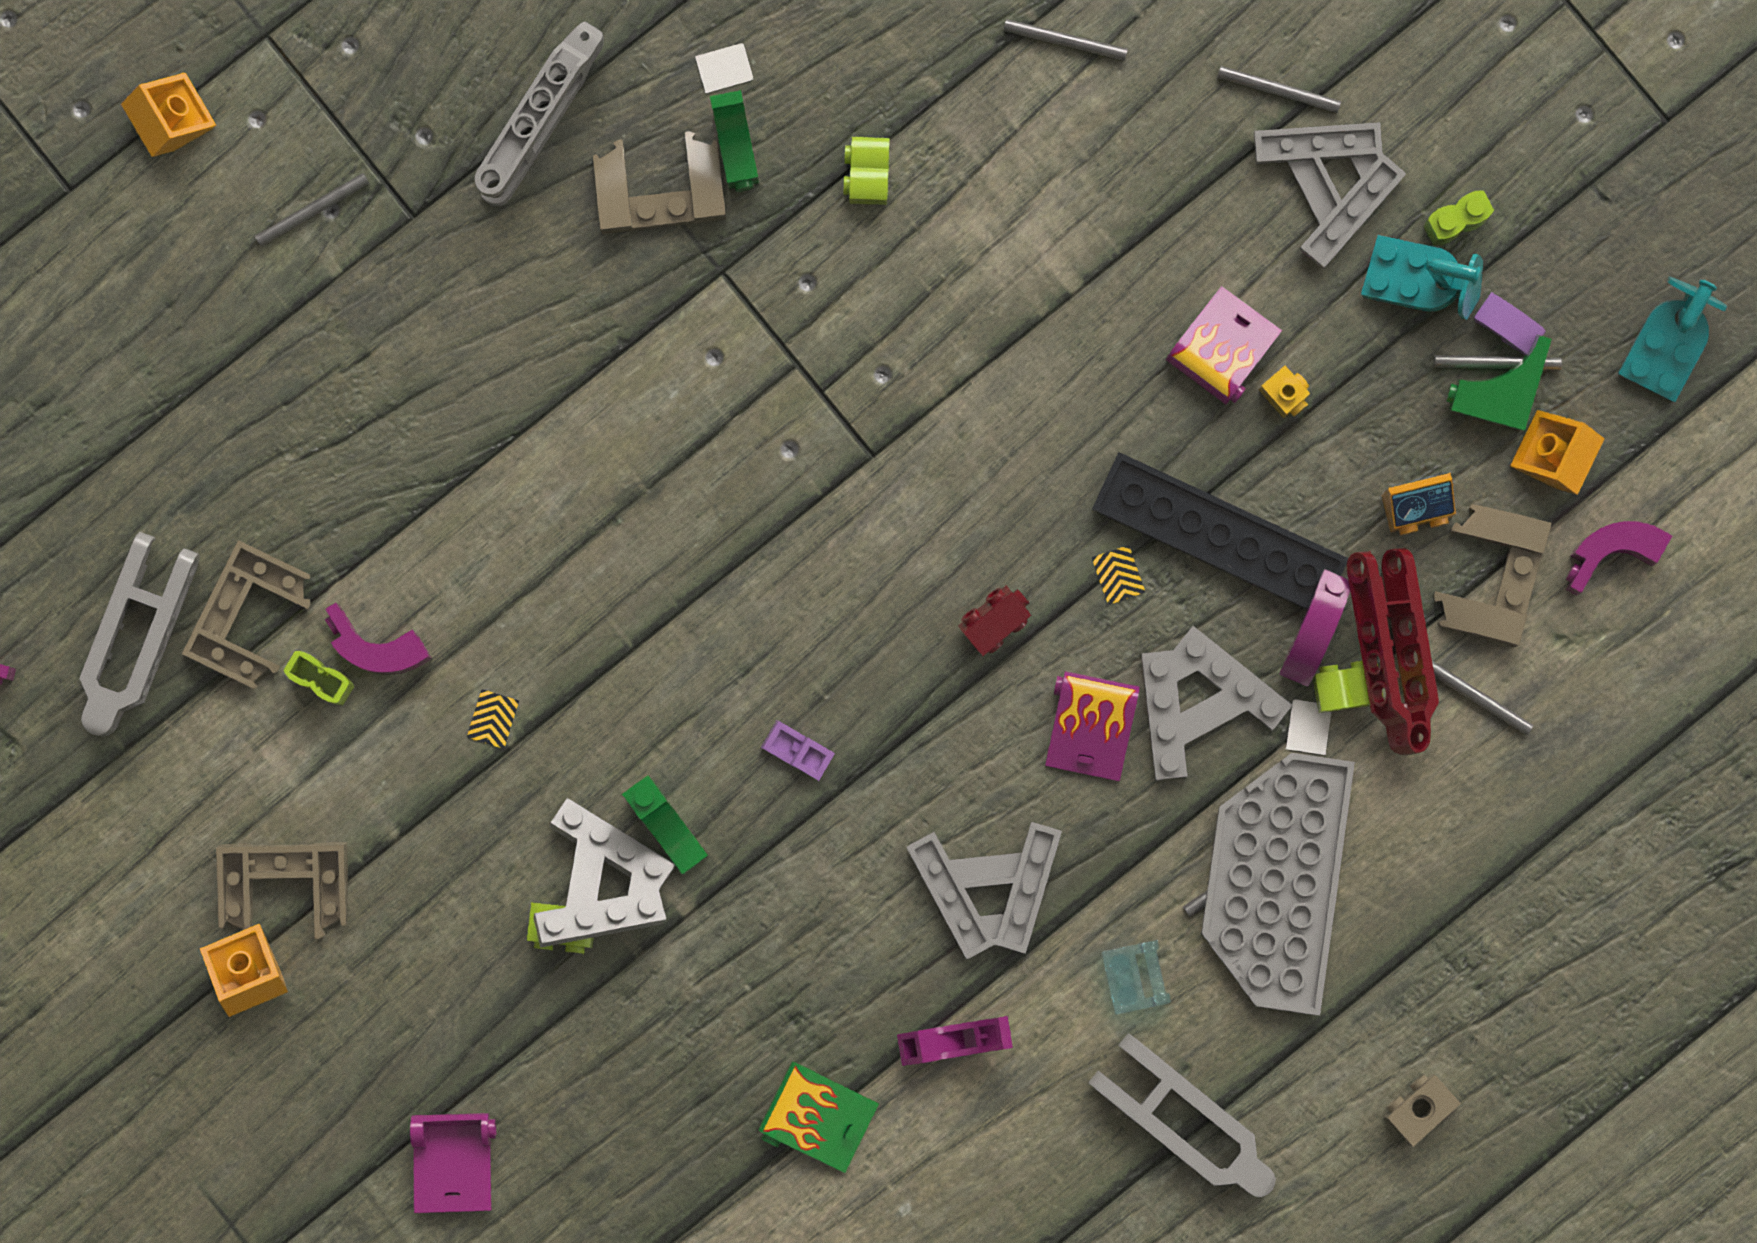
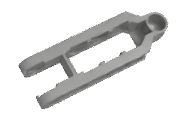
M582 22L553 50L475 174V184L487 204L494 207L502 206L511 199L585 82L591 65L603 48L604 37L602 31L587 22ZM565 77L564 80L556 82L557 79ZM543 104H549L545 108H539ZM532 130L529 134L522 135L524 131ZM499 182L496 187L488 188L492 183Z
M142 532L136 535L79 678L88 697L81 721L83 727L89 733L101 737L110 735L118 727L125 711L145 703L197 570L200 559L198 553L185 548L180 552L161 597L139 589L148 566L145 563L152 542L156 538ZM131 600H135L154 607L157 611L127 688L117 693L101 687L99 680L107 659L111 660L113 654L110 652L119 629L123 630L125 625L122 621Z
M1128 1033L1118 1046L1160 1079L1141 1104L1100 1071H1097L1088 1082L1214 1186L1237 1183L1246 1192L1255 1197L1266 1196L1273 1190L1276 1178L1273 1171L1257 1158L1255 1135L1131 1034ZM1171 1089L1240 1144L1241 1153L1229 1168L1219 1169L1152 1114Z

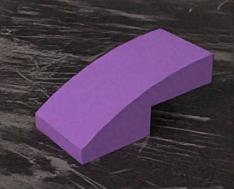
M1492 292L1474 317L1476 323L1501 337L1502 342L1525 356L1533 345L1536 335L1543 336L1546 333L1542 326Z
M777 720L761 746L765 751L818 781L835 754Z

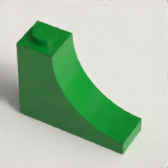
M739 90L710 96L728 188H735L736 192L751 190L754 188L753 184L759 183L742 92Z
M1536 335L1533 345L1520 363L1500 376L1477 381L1457 379L1456 385L1450 384L1446 402L1450 403L1449 409L1525 431L1552 339Z
M649 775L622 793L682 875L708 857V854Z

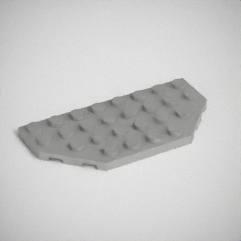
M1290 753L1218 808L1201 934L1255 1006L1320 1016L1355 762Z

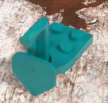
M1378 235L1361 295L1367 299L1431 312L1444 309L1452 304L1456 298H1459L1458 314L1461 319L1467 320L1481 295L1483 259L1480 255L1473 254L1469 266L1459 264L1453 255L1444 249Z
M1669 276L1667 282L1686 293L1683 300H1667L1657 305L1650 312L1618 374L1676 402L1708 341L1709 325L1702 312L1706 304L1725 311L1727 305L1711 296L1712 292L1717 290V287L1711 282L1700 280V286L1697 288ZM1676 313L1678 314V321H1677V323H1676V321H1675V314H1676Z

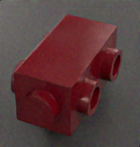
M1007 585L1002 589L996 588L986 597L987 602L978 609L973 608L962 617V623L958 627L982 656L998 650L1004 643L1003 639L1011 632L1017 633L1023 629L1028 623L1027 619L1032 616L1025 608L1030 604L1029 601L1018 589L1012 592Z

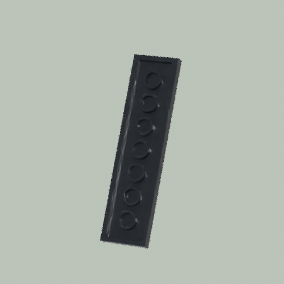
M1118 452L1092 508V511L1305 610H1308L1324 569L1341 576L1348 561V558L1120 452Z

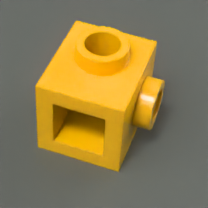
M1286 365L1261 385L1259 389L1283 418L1290 413L1295 417L1308 406L1305 400L1310 395L1307 390L1309 384L1299 373L1294 375Z

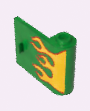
M792 1061L758 1131L763 1133L761 1139L773 1146L778 1147L781 1142L846 1173L879 1103Z

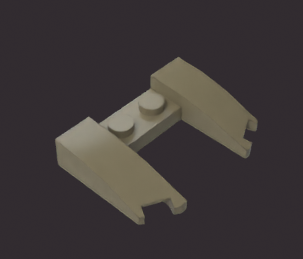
M685 132L691 190L629 197L623 139L615 141L613 144L616 149L602 158L595 154L593 162L602 234L726 220L718 142L713 140L712 145H708L694 140L695 133Z
M1472 504L1469 507L1474 512L1462 526L1456 522L1450 532L1509 548L1496 600L1493 606L1435 591L1433 595L1434 602L1442 601L1446 620L1439 621L1438 623L1440 627L1517 647L1520 645L1527 619L1526 613L1552 523Z
M238 540L182 655L255 689L257 687L254 683L255 679L268 669L273 674L276 673L280 666L225 640L253 583L309 609L310 599H304L303 579H310V575Z
M347 842L304 845L221 844L216 847L218 925L220 928H224L226 922L244 930L252 927L253 879L313 878L315 939L325 936L323 928L340 920L342 926L347 924Z

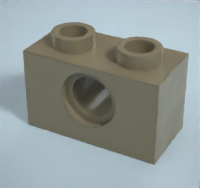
M1422 1074L1410 1085V1088L1413 1090L1404 1099L1398 1096L1386 1107L1389 1112L1384 1118L1412 1147L1461 1104L1434 1074H1430L1428 1077ZM1422 1098L1428 1104V1111L1424 1116L1417 1117L1412 1111V1105L1417 1099Z

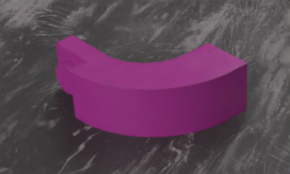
M1637 521L1612 523L1596 530L1580 542L1570 555L1581 563L1580 565L1574 563L1565 580L1570 583L1566 590L1576 596L1582 593L1598 563L1610 554H1629L1651 567L1660 560L1673 536L1658 527Z
M1324 569L1301 626L1287 652L1279 675L1307 687L1309 686L1347 603L1350 593L1348 579Z
M335 602L325 609L329 615L325 619L327 625L334 635L341 634L331 644L343 658L358 668L375 674L395 675L414 670L432 659L418 634L413 629L392 642L373 644L364 641L358 635L338 603Z
M1008 1016L897 1034L902 1066L1013 1048Z

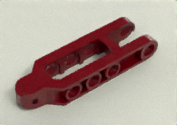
M1406 548L1389 549L1384 553L1381 563L1388 601L1386 602L1383 580L1379 576L1376 558L1371 554V551L1354 552L1347 561V575L1371 713L1386 727L1388 743L1394 753L1408 756L1424 752L1430 744V719L1439 703L1414 557ZM1398 558L1401 561V570L1397 566ZM1361 561H1362V563H1363V565H1364V572H1363V574H1362L1361 568H1360ZM1387 618L1391 619L1405 703H1401L1397 680L1399 672L1395 668L1392 651L1394 643L1390 639ZM1409 620L1411 621V624H1412V632H1411V633H1410L1409 628H1408ZM1372 624H1373L1374 629H1375L1374 637H1373L1372 632H1371V626H1372ZM1414 652L1417 654V664L1414 661ZM1377 656L1380 659V668L1377 665ZM1420 683L1422 684V687H1423V694H1422V695L1420 694V691H1419V685H1420ZM1383 688L1385 689V692H1386L1385 700H1384L1383 695H1382V689H1383ZM1420 733L1423 735L1422 741L1419 740Z

